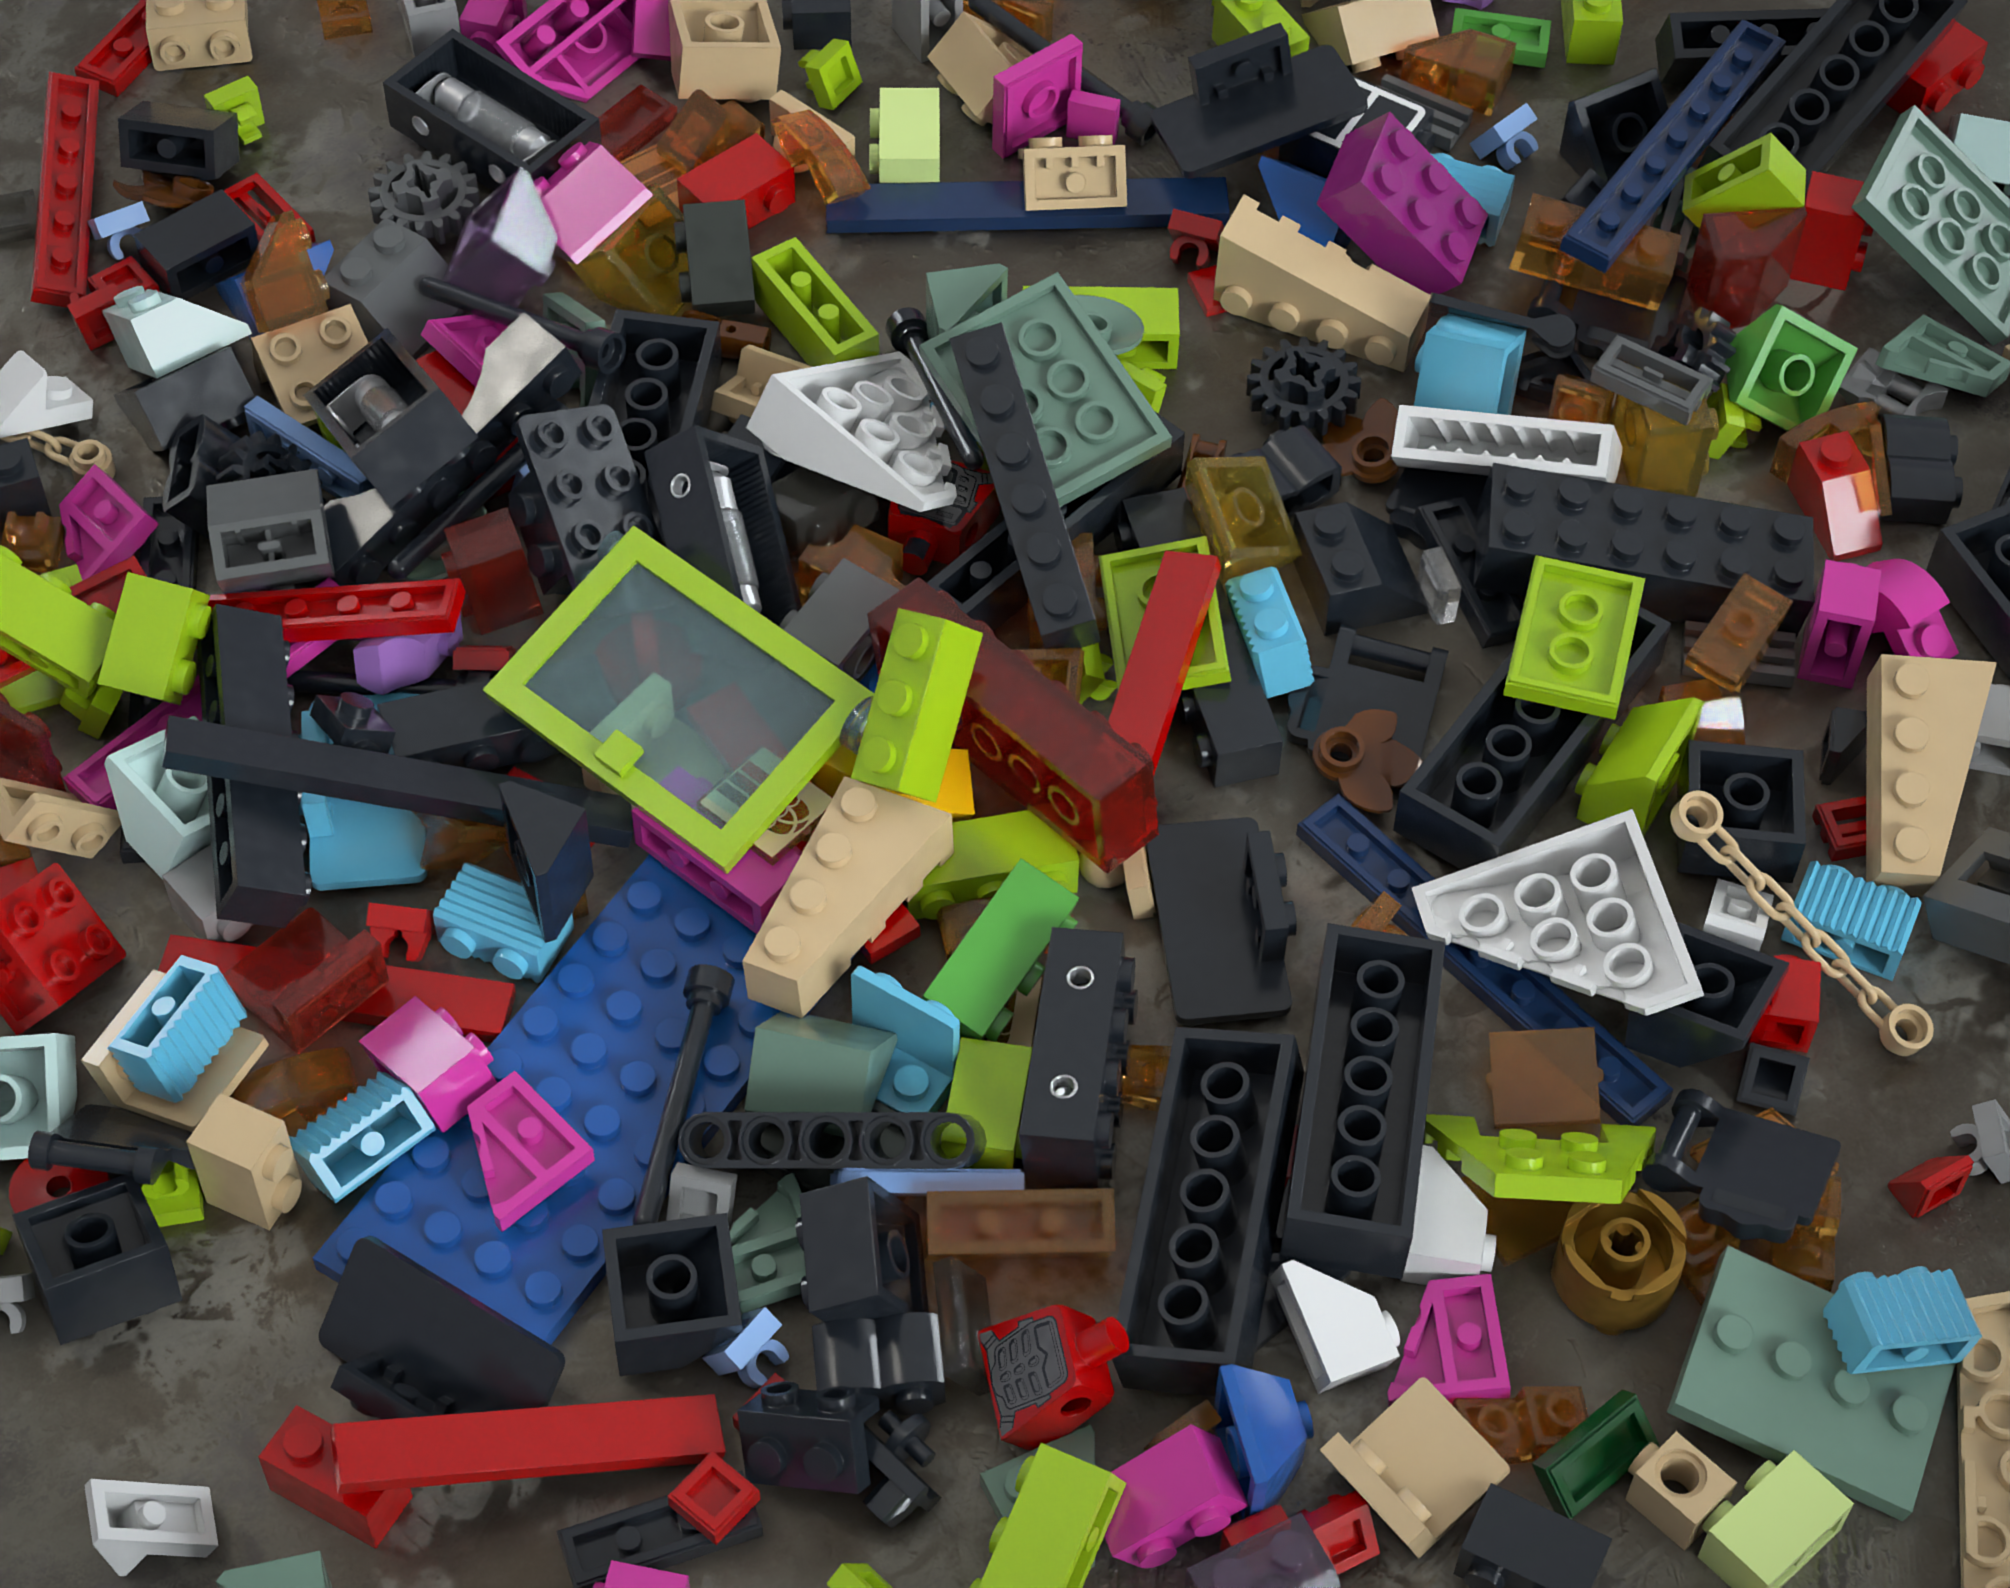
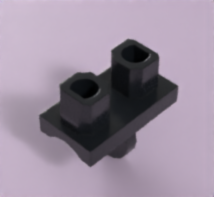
M892 1411L885 1413L880 1418L878 1426L890 1436L886 1443L864 1424L869 1467L874 1464L886 1476L863 1500V1503L891 1528H894L909 1516L918 1505L929 1512L942 1498L904 1462L911 1456L924 1468L932 1462L936 1455L924 1443L930 1432L931 1423L919 1413L910 1416L903 1422Z

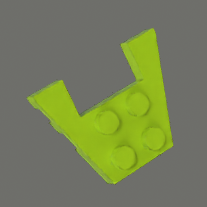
M1426 1114L1423 1143L1429 1144L1433 1143V1140L1438 1141L1437 1152L1445 1160L1462 1161L1461 1172L1493 1197L1621 1204L1635 1183L1636 1171H1642L1645 1167L1647 1156L1654 1154L1656 1128L1652 1126L1601 1124L1599 1139L1592 1134L1582 1132L1564 1133L1561 1135V1140L1537 1139L1535 1133L1523 1129H1504L1499 1132V1137L1480 1135L1475 1117Z

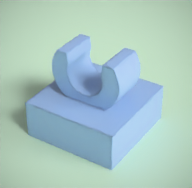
M1525 103L1469 144L1480 160L1497 148V160L1508 171L1521 162L1519 156L1514 151V146L1519 149L1524 158L1539 149L1535 138L1528 132L1522 131L1538 118L1529 105Z
M141 201L88 220L87 222L95 240L109 236L107 242L108 252L114 260H120L124 258L119 246L121 238L125 235H130L134 238V234L142 230L135 226L148 222L150 219Z
M766 1307L743 1313L741 1315L743 1331L710 1350L702 1357L719 1376L737 1371L744 1384L751 1388H758L767 1381V1378L759 1372L756 1366V1359L760 1353L765 1354L775 1365L785 1363L788 1360L789 1354L786 1348L780 1342L770 1339L782 1324Z

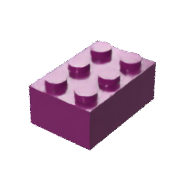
M1391 112L1345 135L1317 201V205L1381 269L1429 295L1431 293L1441 294L1462 284L1488 213L1481 207L1480 203L1451 176L1447 169L1422 146L1412 132L1405 128Z

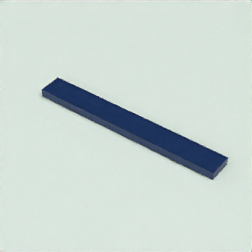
M1742 19L1563 236L1559 250L1606 273L1779 58L1786 41Z
M1226 177L1126 179L1127 207L1031 211L1025 210L1024 181L826 184L827 233L1168 227L1173 208L1220 220L1226 226L1230 211Z
M1339 793L1298 823L1296 835L1401 930L1411 937L1429 939L1412 888L1435 880L1432 875ZM1453 942L1449 945L1445 944L1443 967L1619 1125L1640 1126L1671 1100L1674 1090L1545 975L1526 968L1516 970L1480 957L1478 951Z

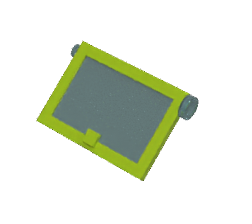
M634 525L625 535L619 531H613L603 539L599 546L598 558L601 561L484 687L483 692L492 702L724 873L728 874L754 845L753 843L761 837L841 745L856 755L858 754L874 693Z

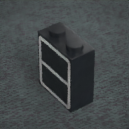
M1353 76L1367 97V111L1351 119L1280 145L1278 160L1293 164L1327 179L1345 135L1388 112H1391L1405 128L1410 130L1422 146L1431 153L1436 140V133L1431 131L1434 110Z

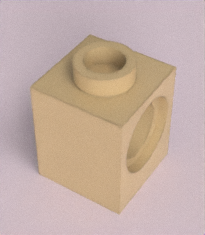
M1676 1431L1660 1448L1653 1442L1648 1444L1632 1462L1628 1472L1634 1477L1625 1500L1685 1551L1704 1532L1702 1525L1710 1514L1721 1503L1730 1500L1737 1482ZM1662 1481H1678L1687 1488L1689 1493H1674Z

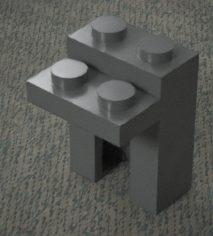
M1988 827L1923 895L1934 940L2010 964V833ZM1986 860L1989 862L1990 869L1977 881V885L1966 882Z

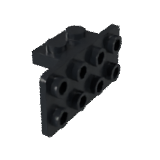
M1277 23L1188 57L1193 95L1158 107L1151 112L1150 116L1154 129L1182 176L1187 179H1193L1361 115L1367 111L1368 101L1333 46L1321 45L1291 57L1288 34L1282 24Z
M601 404L522 416L515 423V433L530 472L508 494L510 501L509 510L513 522L519 526L528 551L527 560L532 574L537 577L543 596L561 593L570 585L572 591H574L633 525L663 545L617 416L609 405ZM636 563L585 620L590 623L629 617L633 614L663 611L674 608L680 602L674 588Z
M1249 817L1149 827L1145 832V847L1176 1021L1182 1025H1198L1287 1015L1291 1011L1292 997L1284 959L1288 936L1296 935L1297 922L1293 901L1283 900L1281 888L1287 885L1286 861L1283 852L1274 853L1270 831H1259L1258 823Z
M366 1236L355 1242L318 1335L319 1341L324 1348L347 1362L339 1366L330 1388L349 1399L351 1406L358 1412L381 1420L548 1407L565 1367V1357L560 1350L374 1236Z

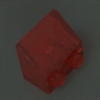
M1805 207L1703 214L1687 279V291L1694 314L1699 307H1703L1708 311L1712 310L1731 323L1730 329L1748 326L1755 321L1788 286L1807 217Z

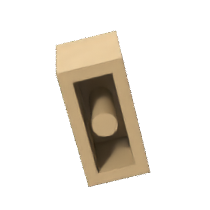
M219 1093L186 1141L206 1202L270 1231L282 1212L288 1213L294 1207L302 1189V1180L285 1122Z

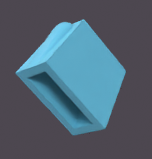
M1449 313L1441 317L1437 324L1426 332L1425 342L1416 356L1414 368L1419 373L1414 406L1511 415L1527 330Z

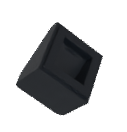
M1835 707V710H1832L1822 739L1819 780H1822L1821 784L1831 785L1866 746L1867 711Z
M1749 1043L1736 1101L1796 1116L1810 1058Z

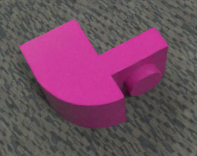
M1904 559L1876 561L1866 566L1882 570L1876 618L1871 633L1884 632L1894 655L1951 659L1959 653L1939 609L1949 604L1950 601L1943 589L1929 573L1913 562Z

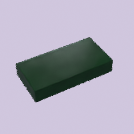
M1622 1389L1536 1459L1532 1466L1554 1512L1572 1519L1626 1474L1632 1462L1648 1444L1653 1442L1659 1446V1442L1637 1395Z

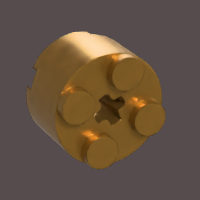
M1640 1188L1637 1193L1628 1192L1621 1204L1575 1202L1564 1222L1551 1269V1278L1559 1296L1574 1314L1592 1324L1600 1333L1606 1335H1619L1625 1330L1636 1329L1650 1324L1666 1311L1676 1291L1686 1261L1687 1237L1685 1226L1677 1212L1665 1200L1650 1191Z

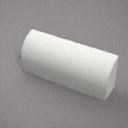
M1399 405L1391 457L1398 467L1489 475L1492 464L1499 463L1615 483L1623 447L1614 425Z

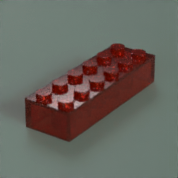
M918 577L867 614L878 677L898 608L944 618L983 633L952 747L954 749H968L969 761L1105 873L1109 874L1159 835L1156 809L1158 802L1155 797L1153 778L1154 763L1148 752L1138 743H1129L1117 734L1106 718L1099 712H1090L1074 700L1069 690L1057 680L1050 681L1037 671L1023 652L1017 649L1012 651L995 637L993 631L986 623L981 620L974 621L958 608L948 593L943 590L937 592Z

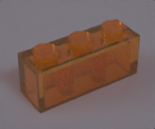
M1532 194L1519 230L1509 269L1650 310H1658L1673 275L1682 235L1644 225L1607 272L1603 273L1559 250L1563 236L1587 208L1540 194Z
M1114 1188L927 1191L923 1198L924 1261L1108 1258L1116 1251Z

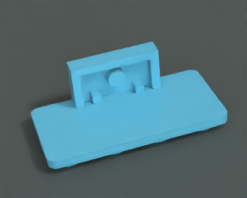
M389 693L385 695L363 696L370 699L377 710V704L420 694ZM313 701L309 711H301V734H298V737L300 739L333 744L334 742L310 716ZM302 793L299 815H304L310 837V875L313 888L325 891L422 882L427 877V827L425 813Z

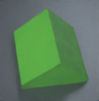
M1775 304L1736 334V337L1730 343V345L1736 348V353L1726 359L1725 365L1731 368L1727 374L1729 400L1803 441L1815 439L1858 348L1790 309Z

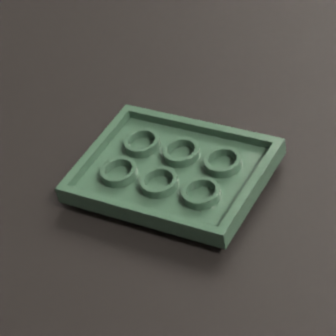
M1914 105L1900 114L1851 208L1994 346L2008 338L2010 334V199Z
M1058 272L919 345L920 357L982 448L949 338L1002 322L1060 507L1171 447V434Z
M1727 1246L1719 1256L1667 1413L1777 1464H1780L1795 1450L1844 1495L1903 1522L1913 1512L1955 1363L1858 1374L1848 1373L1847 1363L1842 1361V1352L1837 1350V1341L1832 1339L1833 1330L1828 1328V1319L1823 1317V1308L1834 1294L1733 1247Z

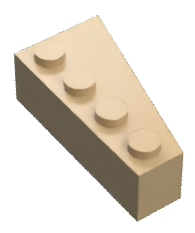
M1243 194L1220 235L1213 300L1219 301L1225 311L1233 315L1242 316L1268 325L1282 332H1288L1299 337L1304 336L1308 340L1320 343L1323 339L1327 340L1328 348L1337 350L1343 348L1348 354L1404 373L1425 332L1431 295L1374 264L1366 268L1357 265L1346 254L1347 250L1331 241L1328 242L1326 247L1298 233L1301 227L1300 224L1283 215L1279 222L1257 210L1259 202Z
M1881 654L1868 675L1866 882L1873 881L1877 886L1892 885L1902 889L1908 896L1923 897L1940 877L1997 662Z
M844 776L742 961L748 999L803 1018L851 966L850 959L867 940L872 943L886 928L885 921L904 900L909 902L923 887V879L936 865L942 867L953 855L952 814Z

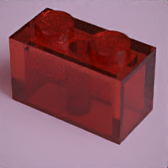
M507 507L444 529L451 551L442 553L441 557L449 579L460 578L466 590L461 608L463 618L474 615L481 635L544 614L522 545Z

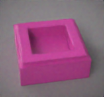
M1072 89L1068 99L1066 137L1078 139V136L1112 135L1113 145H1115L1119 132L1120 99Z

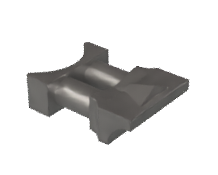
M1869 347L1845 375L1837 391L1845 398L1848 412L1868 417L1874 412L1882 417V414L1917 416L1924 411L1942 409L1948 388L1930 381L1922 388L1901 377L1898 372L1879 367L1875 363L1880 352ZM1890 394L1898 398L1899 400L1909 404V407L1894 400L1893 398L1887 395Z

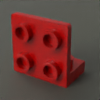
M58 863L51 864L0 900V1015L17 1036L59 1008L126 957L123 947Z

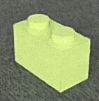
M880 88V108H870V138H879V144H869V173L879 174V183L940 182L939 88Z
M1793 1450L1779 1465L1776 1466L1771 1460H1768L1759 1467L1744 1487L1749 1493L1735 1506L1726 1500L1710 1514L1702 1525V1530L1707 1533V1536L1698 1554V1558L1731 1588H1781L1841 1530L1854 1503L1800 1454Z

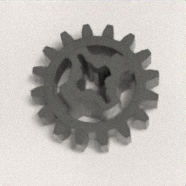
M425 151L422 159L414 160L413 156L409 153L404 154V164L399 166L394 162H387V175L375 173L373 176L375 187L368 188L374 224H379L386 217L426 239L435 237L440 245L445 244L446 233L451 232L459 237L464 234L462 223L474 224L476 222L475 210L481 209L475 173L468 174L467 164L464 161L452 166L451 156L447 153L441 156L439 160H433L430 151Z

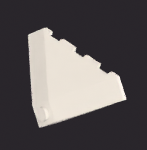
M900 351L771 375L746 427L762 441L763 447L769 453L919 512L952 505L957 497L955 484L946 482L944 485L943 476H947L952 467L948 445L939 443L937 446L936 437H941L945 429L944 423L936 407L932 405L930 409L929 400L931 398L913 362Z
M1633 809L1412 888L1429 939L1446 942V945L1453 942L1478 951L1480 957L1516 970L1526 968L1549 976L1552 983L1589 996L1599 994L1624 1003L1626 1009L1645 1016L1704 996Z

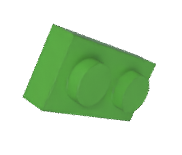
M1455 8L1448 55L1545 68L1552 21Z

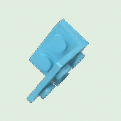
M857 966L851 974L852 1024L896 1033L898 1039L876 1100L897 1112H937L950 1095L959 1052L960 1021L943 1004L934 1000L925 1001L908 992L890 975L881 972L875 974L862 966Z

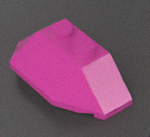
M548 0L500 38L493 47L506 62L564 97L586 103L640 59L638 57H631L634 0Z

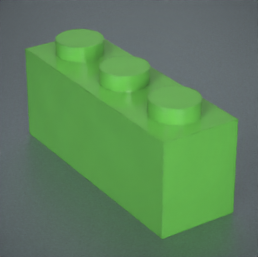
M1020 858L926 990L922 999L925 1001H937L953 1013L960 1021V1040L961 1037L984 1040L986 1037L990 1041L996 1042L1014 1016V1013L1006 1008L1017 991L1027 997L1045 971L1046 967L1038 961L1049 947L1052 927L1075 929L1078 921L1070 915L1079 897Z

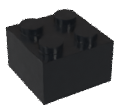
M1688 740L1677 778V803L1684 795L1691 791H1705L1713 795L1723 809V822L1721 826L1735 839L1739 850L1760 872L1768 874L1776 882L1793 883L1806 846L1803 750ZM1686 814L1687 820L1695 827H1699L1698 820L1694 816ZM1715 832L1707 839L1718 852H1720L1723 846L1727 845ZM1677 836V872L1737 878L1725 865L1713 860L1698 843L1689 842ZM1737 860L1734 862L1748 877L1751 875Z

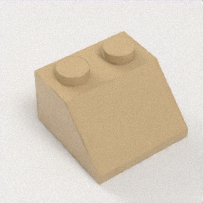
M767 0L668 1L671 73L678 99H689L693 102H708L712 99H737L741 102L753 103L760 99L769 100V98L777 93L781 45Z
M1349 0L1302 14L1305 26L1318 45L1333 46L1346 66L1351 65L1353 73L1382 66L1380 56L1395 52L1396 60L1425 53L1424 43L1440 39L1430 0Z
M963 11L927 57L940 72L937 76L938 81L951 93L960 96L965 102L961 107L963 112L974 122L984 126L987 122L993 124V76L1033 54L993 25Z

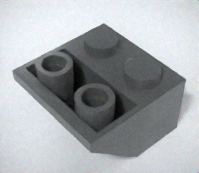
M318 469L206 486L208 531L216 581L223 594L311 582L329 577L335 578Z

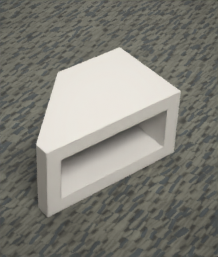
M1423 1145L1413 1238L1403 1278L1400 1279L1403 1282L1427 1285L1430 1280L1479 1275L1480 1271L1491 1272L1496 1249V1235L1486 1234L1488 1209L1432 1146Z
M1295 1260L1281 1264L1270 1276L1271 1283L1318 1394L1385 1369L1400 1356L1396 1348L1400 1345L1397 1326L1388 1311L1381 1312L1374 1296Z

